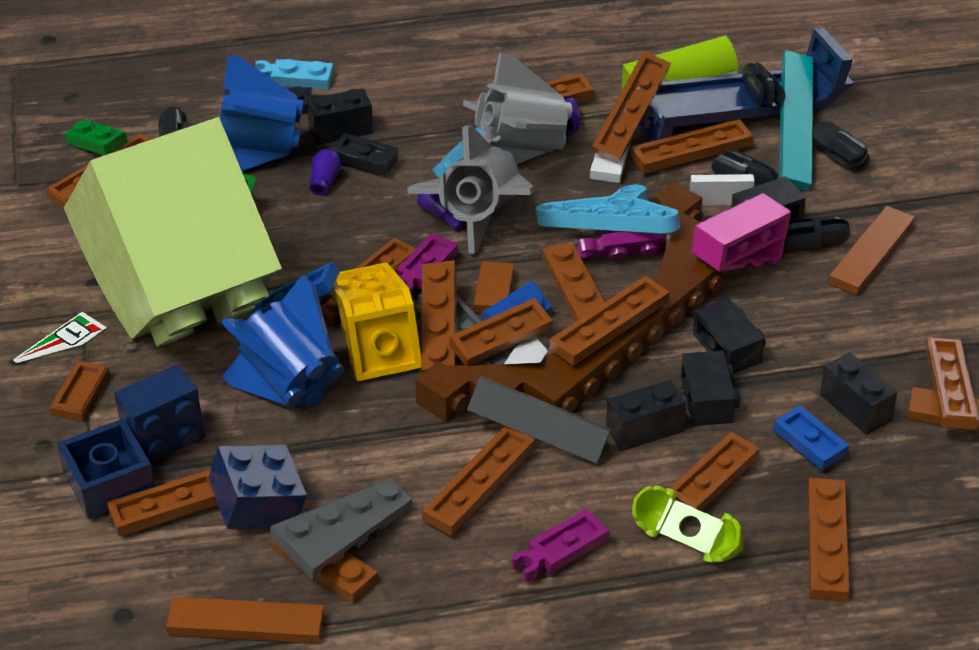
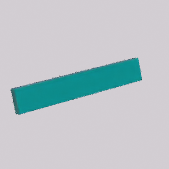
M785 50L782 56L781 85L785 90L786 98L781 103L779 178L786 176L797 189L808 191L812 184L813 57Z

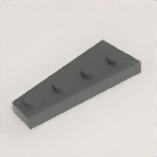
M390 479L272 525L270 538L311 580H314L321 575L322 568L327 564L335 565L344 558V552L354 545L360 547L368 541L369 534L375 530H384L411 510L412 498Z

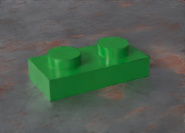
M90 120L79 121L74 125V128L64 133L67 144L104 156L111 154L128 142L125 131Z

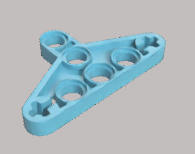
M643 185L622 187L611 196L549 202L536 207L537 223L540 226L646 233H670L680 228L678 210L648 201L647 189Z

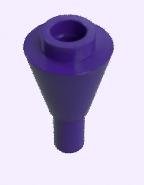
M418 194V206L445 220L456 232L464 227L465 223L454 218V214L448 208L443 207L439 194Z

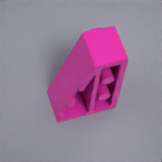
M762 193L697 224L693 232L694 238L691 252L718 271L742 269L746 264L750 263L756 267L762 266L766 261L780 264L791 211Z

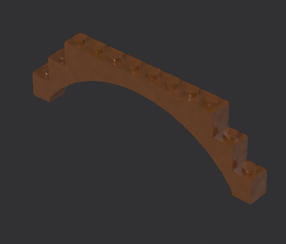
M675 182L670 183L653 196V203L676 209L679 212L680 228L677 231L666 233L665 254L661 267L654 279V282L670 292L667 304L575 366L555 352L546 354L541 363L463 366L444 365L438 361L415 379L416 403L447 423L454 416L466 410L480 376H483L573 413L576 407L587 398H592L601 386L609 380L615 379L624 367L630 362H635L652 344H657L665 333L671 328L679 326L688 314L693 310L699 309L706 299L713 294H717L722 289L725 282L723 277L724 271L716 270L691 252L694 238L693 232L696 225L701 223L703 216L701 212L703 197Z

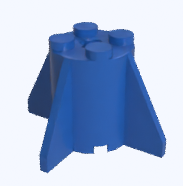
M228 55L220 120L241 171L288 156L291 151L295 152L298 147L300 130L294 129L295 122L299 123L301 118L303 100L297 99L295 94L241 57Z
M302 275L284 299L270 303L269 305L272 309L264 314L258 310L247 321L225 317L222 324L240 342V346H236L241 353L222 378L231 387L291 407L306 404L308 408H311L323 399V392L329 385L342 376L344 368L333 353L315 286L307 276Z

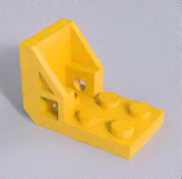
M387 262L341 271L334 283L335 289L331 295L339 307L342 331L355 379L361 381L421 368V351L414 304L409 287Z

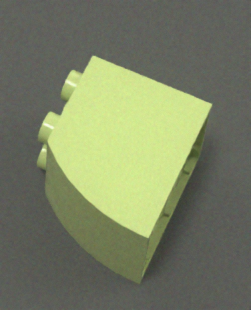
M219 117L90 160L64 206L66 215L85 258L119 321L132 339L151 332L157 347L172 343L194 333L193 327L206 322L207 318L204 312L211 309L218 324L222 323L225 317L235 319L255 309L254 304L270 297L265 283L282 269Z

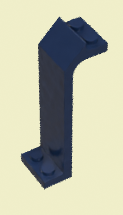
M814 28L806 55L813 57L812 111H820L825 109L855 83L848 76L853 59L825 28ZM781 70L769 71L781 84ZM742 74L664 81L638 128L648 142L673 136L674 126L780 115L781 104L776 105L773 102L771 106H763L762 104L759 106L744 87Z

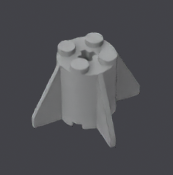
M499 53L494 82L486 86L490 88L488 92H481L478 102L463 101V106L475 111V126L481 127V136L492 147L510 152L514 156L516 164L547 152H553L556 149L562 150L566 144L567 120L572 115L571 103L565 102L562 95L513 55Z
M466 125L462 127L463 157L447 167L440 178L413 184L407 187L408 194H439L443 207L448 208L457 220L467 222L468 254H475L479 250L491 214L515 195H531L534 193V187L519 174L514 156L510 152L492 147L472 125Z

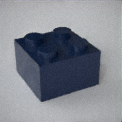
M178 364L114 392L119 420L125 418L150 463L205 438L198 388Z
M125 418L57 443L63 473L87 519L109 512L107 506L109 501L155 487L151 464Z
M286 445L218 446L208 479L227 529L269 528L272 525L300 515L307 494Z

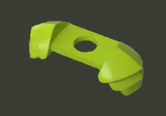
M647 486L634 498L632 515L637 525L651 537L655 538L660 533L705 554L703 560L707 562H724L736 557L743 551L741 526L728 513H724L721 520L676 501V492L673 489H665L661 486ZM687 517H695L701 523L699 533L693 537L684 536L680 530L682 521Z

